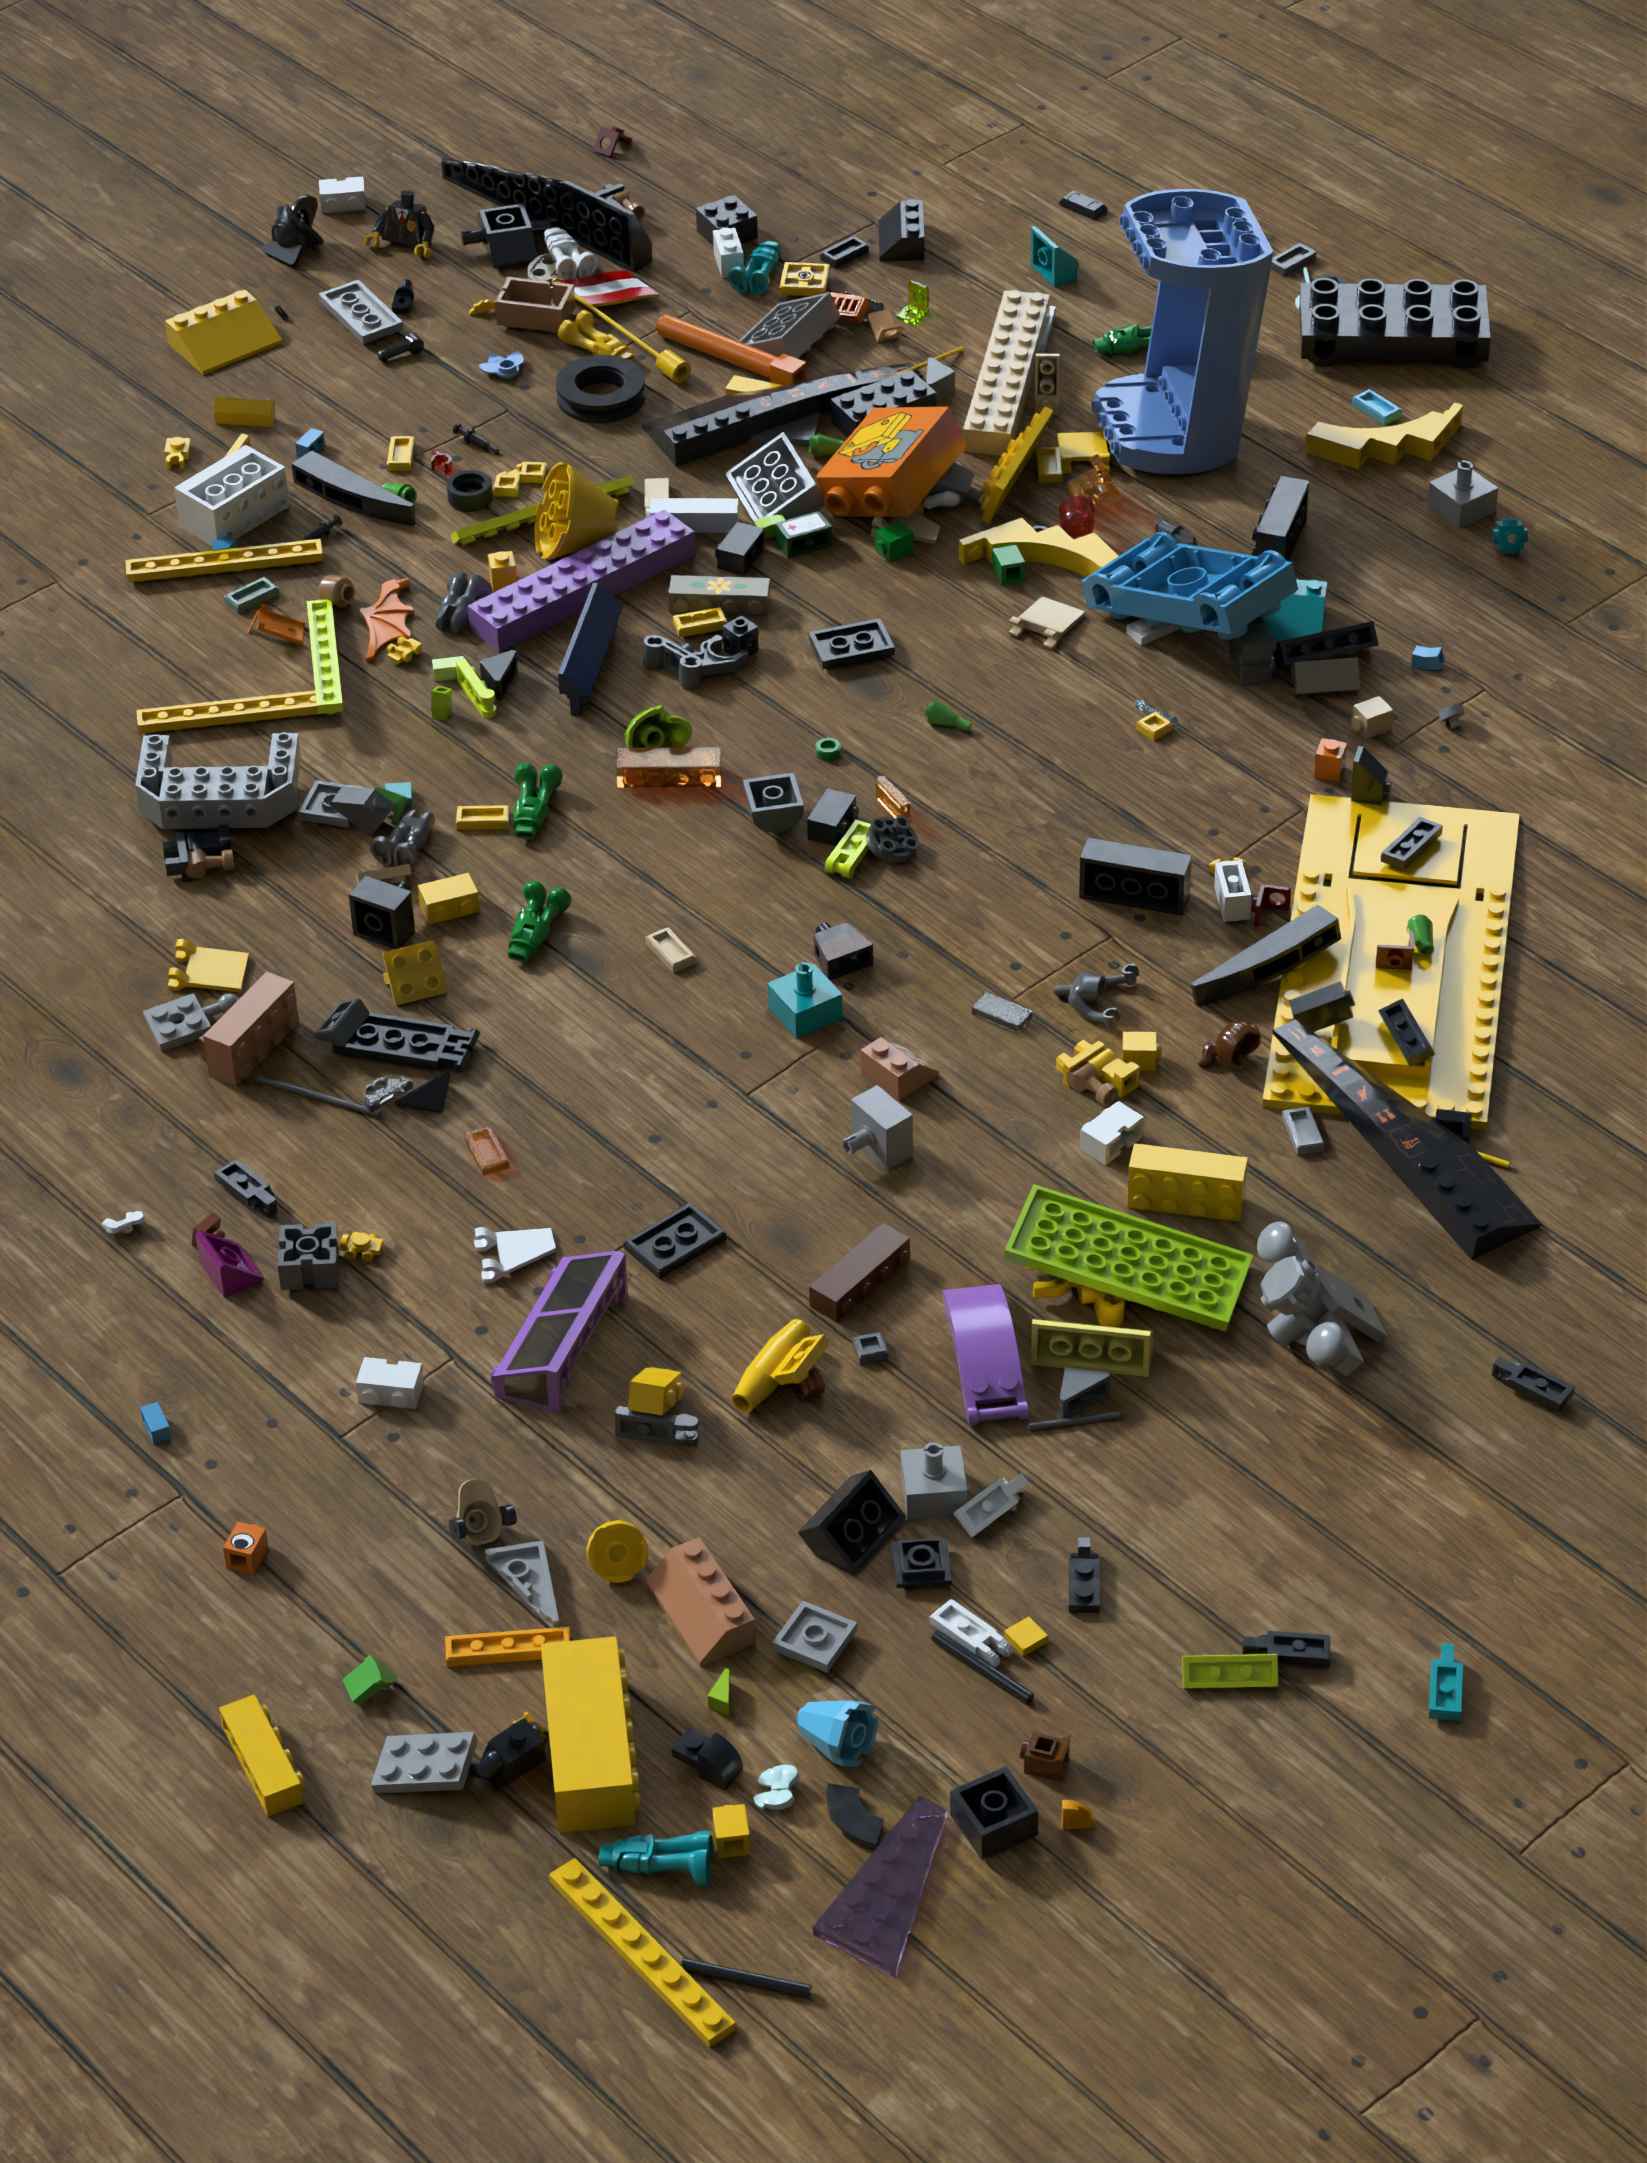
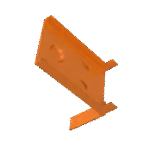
M262 604L252 620L248 634L258 616L257 630L302 645L304 642L303 632L305 623L267 610V605Z

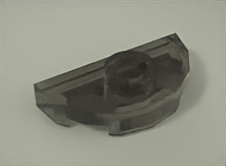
M383 1076L373 1080L366 1087L364 1095L366 1108L372 1113L412 1090L413 1081L401 1076L400 1079H387V1076Z

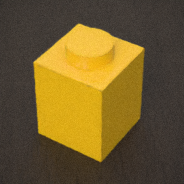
M512 551L488 554L489 575L493 592H497L517 582L516 564Z
M1123 1032L1122 1061L1127 1064L1131 1061L1140 1066L1139 1071H1156V1060H1161L1162 1043H1156V1032Z
M745 1804L712 1808L718 1859L750 1855V1837Z

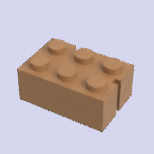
M508 277L495 301L497 325L508 328L517 327L558 333L560 325L565 320H570L576 308L574 285L554 282V304H551L550 282Z

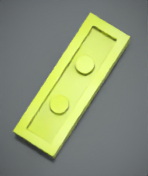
M1277 1654L1182 1656L1183 1688L1278 1687Z

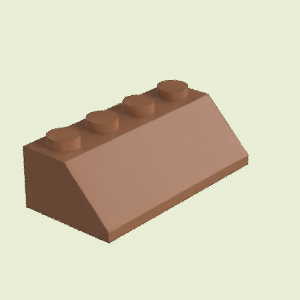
M700 1537L671 1548L646 1578L648 1588L700 1667L756 1644L754 1617Z

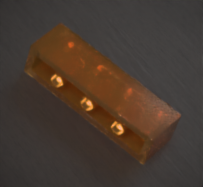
M721 747L618 748V788L721 787Z

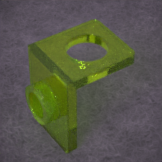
M911 280L908 282V305L896 314V318L915 325L929 313V287ZM913 312L916 313L917 316L907 317L905 316V314Z

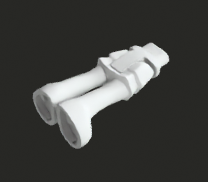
M552 228L544 232L547 249L552 259L557 261L556 271L562 279H574L577 273L580 278L594 273L598 266V260L591 252L580 254L578 244L565 230Z

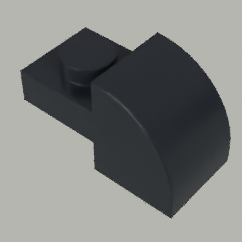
M689 1727L671 1748L672 1757L698 1769L700 1779L725 1791L743 1770V1762L738 1751L727 1739L716 1732L710 1738Z

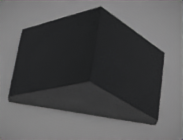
M511 650L480 661L481 681L483 680L486 683L487 689L494 691L496 700L501 701L518 672L517 651Z

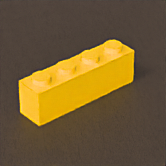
M254 1694L219 1707L222 1728L267 1817L303 1804L302 1790L306 1789L303 1776L300 1771L294 1772L292 1768L294 1767L292 1755L288 1748L283 1750L281 1746L283 1742L276 1726L271 1727V1717L266 1705L260 1706Z

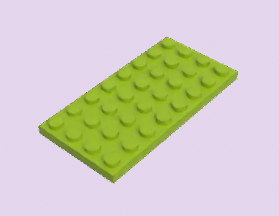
M1033 1184L1004 1250L1002 1259L1066 1279L1072 1283L1096 1289L1100 1292L1124 1298L1127 1301L1140 1303L1183 1319L1192 1320L1214 1329L1226 1331L1253 1255Z

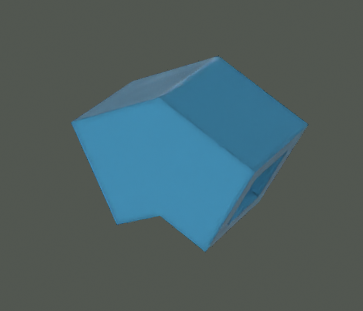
M222 537L220 540L212 541L213 551L237 548V542L235 539Z

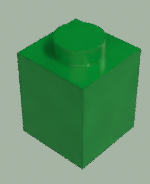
M900 521L875 531L874 547L876 552L888 562H893L913 553V532Z
M1017 545L993 549V571L1001 586L1025 581V561Z

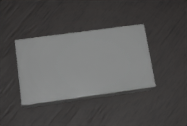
M1310 1107L1282 1111L1283 1122L1297 1155L1324 1151L1325 1143Z

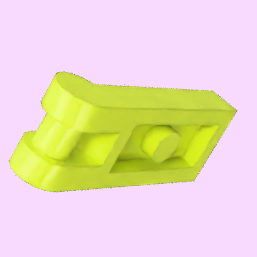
M465 658L455 661L457 681L484 718L494 717L496 715V706L493 704L495 701L494 691L487 689L486 683L478 678L476 669L471 667Z
M859 820L854 821L826 860L825 872L831 874L837 872L841 873L842 877L852 878L855 868L870 849L866 842V833L871 824Z

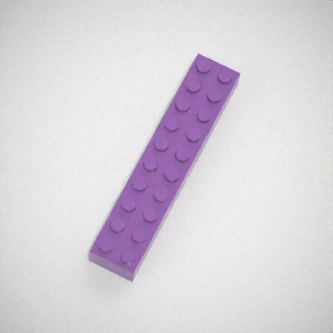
M665 509L626 529L468 605L470 630L496 651L501 652L582 612L593 583L600 584L607 592L614 596L695 556V532Z

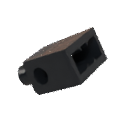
M824 922L816 928L814 955L824 975L831 981L873 965V944L849 923H842L831 927L829 923Z

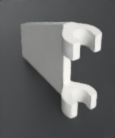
M485 1227L475 1229V1250L483 1252L496 1245L500 1263L494 1259L482 1260L484 1271H481L483 1283H493L501 1277L556 1251L551 1228L493 1232Z

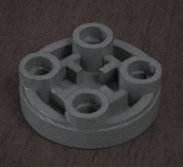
M903 816L875 818L866 833V842L870 850L880 859L890 863L909 861L919 846L917 835L910 827V821Z

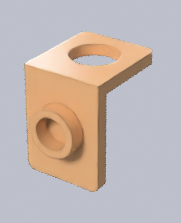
M886 309L868 314L877 343L899 338L903 325L902 322L894 323L890 310Z

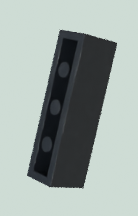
M1374 621L1276 642V651L1273 652L1275 668L1291 666L1295 662L1313 661L1379 646Z

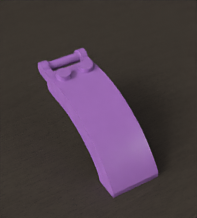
M995 1284L942 1290L945 1315L948 1319L956 1352L968 1425H978L979 1421L1016 1417L1019 1420L1028 1419V1406L1025 1398L1018 1348L1008 1303L1002 1286ZM1016 1401V1406L979 1410L976 1408V1405Z

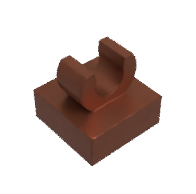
M212 1212L193 1228L191 1246L198 1250L195 1235L198 1230L224 1238L225 1233L220 1229L221 1218Z

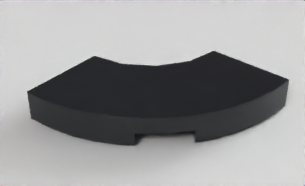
M828 1783L826 1799L831 1821H834L836 1826L842 1831V1835L851 1842L877 1851L884 1827V1819L872 1815L863 1808L859 1799V1788Z

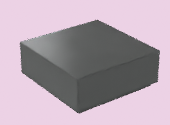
M881 1332L852 1337V1345L860 1365L888 1359V1350Z

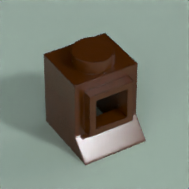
M1033 1732L1030 1741H1023L1020 1751V1759H1024V1773L1061 1782L1063 1778V1762L1068 1763L1070 1759V1735L1064 1738H1057Z

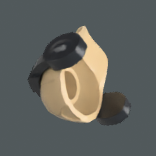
M468 1480L459 1489L457 1516L449 1520L451 1536L456 1540L464 1538L475 1546L493 1542L499 1537L502 1525L511 1526L517 1523L516 1511L510 1504L499 1507L493 1490L486 1481Z

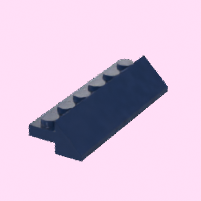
M598 583L592 584L558 672L559 694L567 695V698L570 699V713L576 716H581L584 706H588L590 693L594 690L596 677L600 674L602 661L606 658L608 645H611L614 630L617 629L618 619L623 605Z

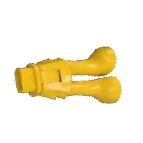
M586 310L578 313L575 323L565 320L559 327L558 337L566 344L589 350L593 355L619 356L632 362L635 359V355L630 352L629 347L623 345L618 338L612 334L607 335L597 331L593 327V315Z

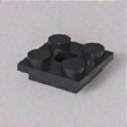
M947 1539L901 1540L892 1543L897 1588L942 1587L952 1584ZM917 1559H926V1560H928V1561H926V1562H918V1561H916V1560H917Z

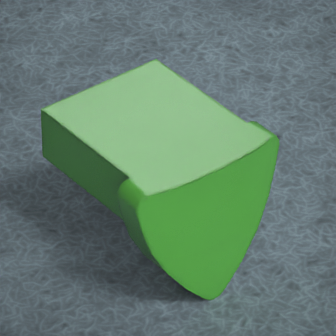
M376 786L375 790L395 804L391 824L397 826L408 804L407 797Z
M370 1654L365 1658L364 1662L342 1680L352 1702L361 1706L382 1687L388 1688L394 1684L398 1677L384 1663Z

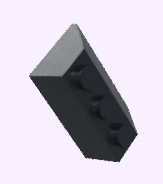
M908 199L899 201L878 220L879 261L925 260L923 200Z
M872 1470L850 1476L797 1533L816 1557L849 1574H854L907 1516Z

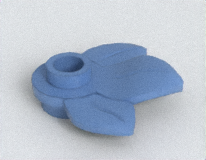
M518 351L513 352L507 358L492 353L488 363L479 364V368L487 374H496L503 379L509 380L518 375L519 367L524 363V358Z

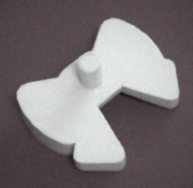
M135 1211L134 1213H126V1219L118 1222L107 1218L102 1223V1227L108 1233L114 1234L123 1229L124 1234L130 1232L129 1226L141 1224L145 1221L142 1212Z

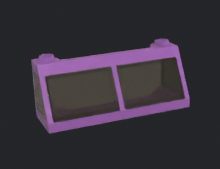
M609 1251L563 1257L557 1268L552 1269L549 1282L500 1365L495 1366L492 1371L491 1383L494 1384L495 1397L558 1414L561 1413L566 1404V1400L561 1399L562 1389L570 1386V1372L610 1303L623 1304L628 1296L625 1253Z

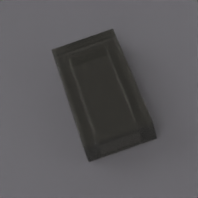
M985 992L972 1006V1015L1019 1033L1033 1018V1010Z

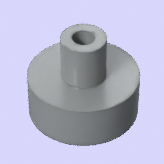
M1462 703L1442 708L1438 711L1441 722L1449 721L1451 729H1455L1461 726L1459 718L1465 715Z

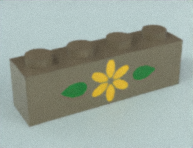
M671 575L669 612L686 614L721 607L724 615L768 616L771 598L770 578Z

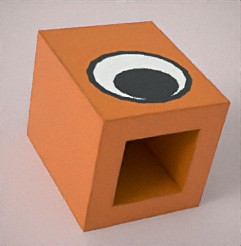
M1321 739L1315 756L1314 778L1340 782L1346 767L1347 743L1333 739Z
M237 1522L223 1546L226 1568L254 1575L269 1549L266 1528Z

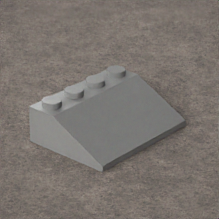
M830 292L778 303L739 342L778 357L784 353L799 359L802 354L811 349V345L814 342L823 338L822 334L835 326L834 323L841 315Z
M784 432L725 473L753 521L772 515H783L785 520L816 512L825 505L824 495L816 479Z

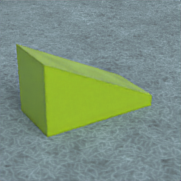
M726 1668L707 1697L709 1709L729 1716L730 1673L729 1669Z

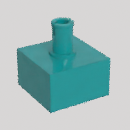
M802 962L801 969L800 965L797 964L795 972L767 983L768 1008L795 1038L843 1019L842 993L815 964L811 965L810 963Z

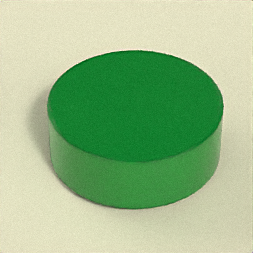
M833 738L819 740L815 745L817 758L823 761L838 759L841 755L840 742Z

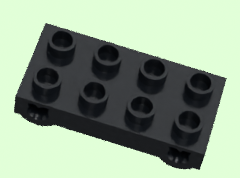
M1318 278L1312 281V283H1300L1299 323L1301 359H1308L1309 362L1316 366H1332L1341 359L1449 361L1455 367L1466 369L1472 368L1482 361H1489L1491 335L1486 285H1478L1474 281L1467 279L1454 281L1451 285H1431L1423 279H1411L1405 284H1384L1382 281L1374 278L1363 279L1358 284H1338L1330 278Z

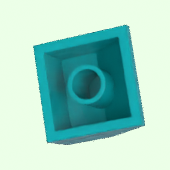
M1036 226L1031 227V267L1053 287L1077 280L1079 269L1077 258L1070 254L1054 238Z

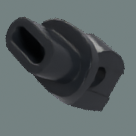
M405 279L403 284L397 288L392 301V312L394 314L408 313L411 310L414 300L412 281Z

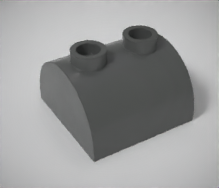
M794 773L743 780V788L753 822L760 830L778 834L793 828L801 820L804 804Z

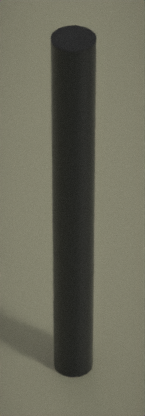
M936 1630L933 1633L932 1641L1026 1704L1032 1702L1035 1696L1033 1692L940 1630Z
M683 1958L681 1962V1967L686 1972L806 1998L810 1997L812 1985L687 1958Z

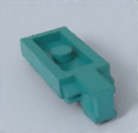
M1442 1643L1440 1660L1433 1659L1431 1661L1428 1719L1460 1721L1463 1663L1461 1661H1454V1644Z

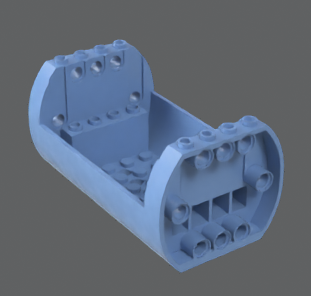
M1172 189L1147 193L1127 202L1124 205V212L1120 215L1119 219L1120 228L1124 229L1127 242H1131L1133 253L1137 255L1140 268L1144 269L1149 277L1159 280L1145 373L1121 377L1106 383L1104 387L1096 391L1095 399L1091 403L1092 413L1096 414L1098 425L1102 427L1104 438L1106 441L1108 440L1111 453L1115 455L1119 464L1159 474H1189L1210 471L1230 463L1238 455L1274 251L1246 199L1227 193L1203 189Z

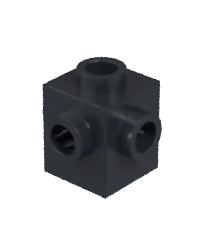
M742 615L723 625L722 640L724 650L732 656L738 654L741 650L748 651V656L759 651L758 626Z

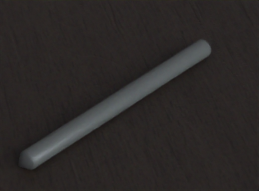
M1118 1411L1029 1423L1026 1428L1029 1431L1115 1420L1121 1419L1124 1414Z

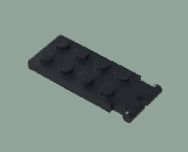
M369 1012V1016L344 1046L333 1044V1053L439 1069L440 1066L454 1068L456 1072L462 1073L479 1039L480 1031L477 1029H471L470 1032L456 1030L454 1025Z

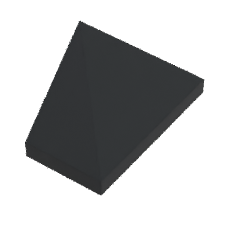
M449 1072L431 1079L394 1100L395 1105L442 1113L451 1077Z

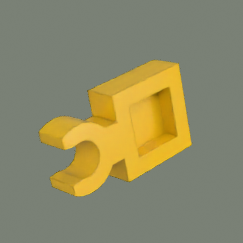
M167 438L164 450L167 469H171L173 464H179L180 469H184V460H189L191 438Z

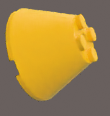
M563 462L555 464L543 484L542 490H546L543 503H538L535 517L534 538L536 551L538 554L543 555L542 559L546 560L576 553L617 533L618 521L615 520L618 500L610 497L569 464Z

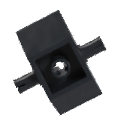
M523 204L479 210L476 217L479 230L462 231L461 240L463 246L483 243L486 246L493 269H506L518 265L526 266L537 258L533 235L543 234L547 229H552L550 218L530 222Z

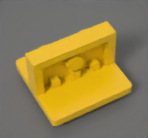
M434 940L383 953L387 973H383L385 984H390L396 1005L447 992Z

